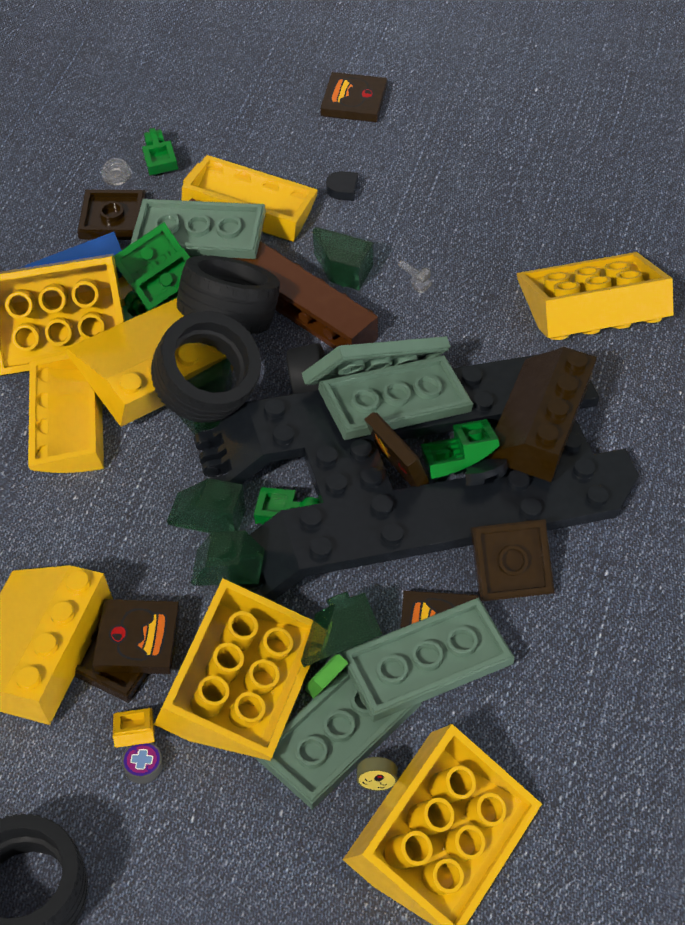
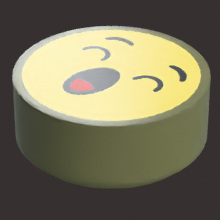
M384 757L366 758L357 766V783L362 788L371 791L389 790L397 782V765Z

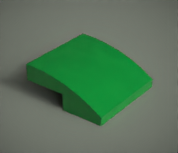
M165 222L114 255L117 269L148 311L178 292L186 260L190 258Z
M487 419L453 425L455 438L421 444L422 456L431 479L468 468L484 459L500 446L499 439Z

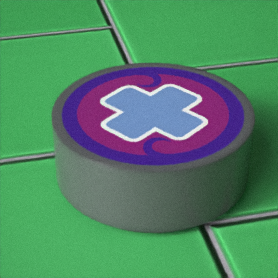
M153 743L131 745L123 753L122 766L126 777L130 781L137 784H146L154 781L161 774L163 759L159 748Z

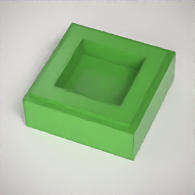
M335 654L305 685L306 688L304 690L314 699L348 665V662L340 654Z

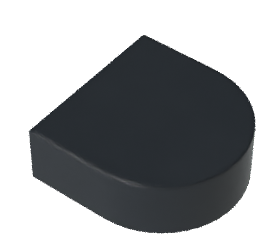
M338 171L330 174L326 179L327 194L334 199L354 201L358 184V173Z

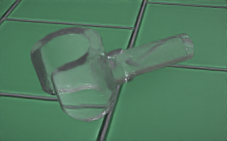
M404 260L399 262V267L412 275L411 285L417 292L424 293L432 285V282L428 280L431 277V272L428 268L424 267L418 270Z

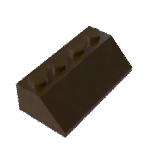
M561 347L525 359L494 431L499 439L500 446L485 458L507 459L508 468L552 482L588 389L597 357L567 347Z

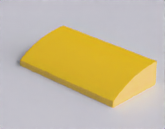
M206 155L183 184L181 201H189L193 198L196 201L265 204L266 214L262 232L294 242L312 209L318 189Z
M67 354L30 361L28 467L33 471L75 473L104 469L103 403Z

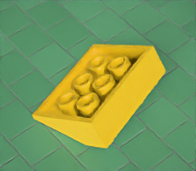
M638 252L517 273V280L537 327L547 338L552 340H563L568 338L570 334L575 333L595 334L600 332V329L608 327L617 329L628 328L631 326V323L641 321L656 323L660 322L663 317L674 316L672 277Z
M114 254L0 272V375L29 371L30 361L67 354L66 348L125 322Z
M177 298L66 348L67 355L120 427L165 406L155 392V387H153L151 365L154 352L164 333L173 323L184 316L177 309ZM187 343L178 347L175 351L178 369L184 378L198 389L232 373L233 366L227 357L213 346L203 343Z
M71 565L13 570L0 592V712L47 725L51 724L76 674L75 669L77 665L81 664L92 642L91 637L101 619L104 599H113L104 573Z
M222 578L154 725L190 742L270 761L326 626Z
M450 724L430 733L347 852L343 861L374 888L430 924L466 925L542 803L459 729Z

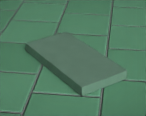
M143 199L130 245L165 222L180 246L186 250L189 256L212 255L227 258L256 259L266 214L265 204Z
M447 336L341 345L302 372V377L305 384L315 385L323 380L438 357L449 350L450 344Z
M445 355L323 380L319 382L318 388L344 440L370 435L371 432L364 419L372 412H377L392 429L468 413L471 412L473 402Z
M479 597L341 652V656L348 662L345 668L373 722L514 664V655Z
M345 670L285 725L272 759L269 761L256 758V760L313 810L357 768L362 760L366 759L421 706V703L373 722L347 670Z

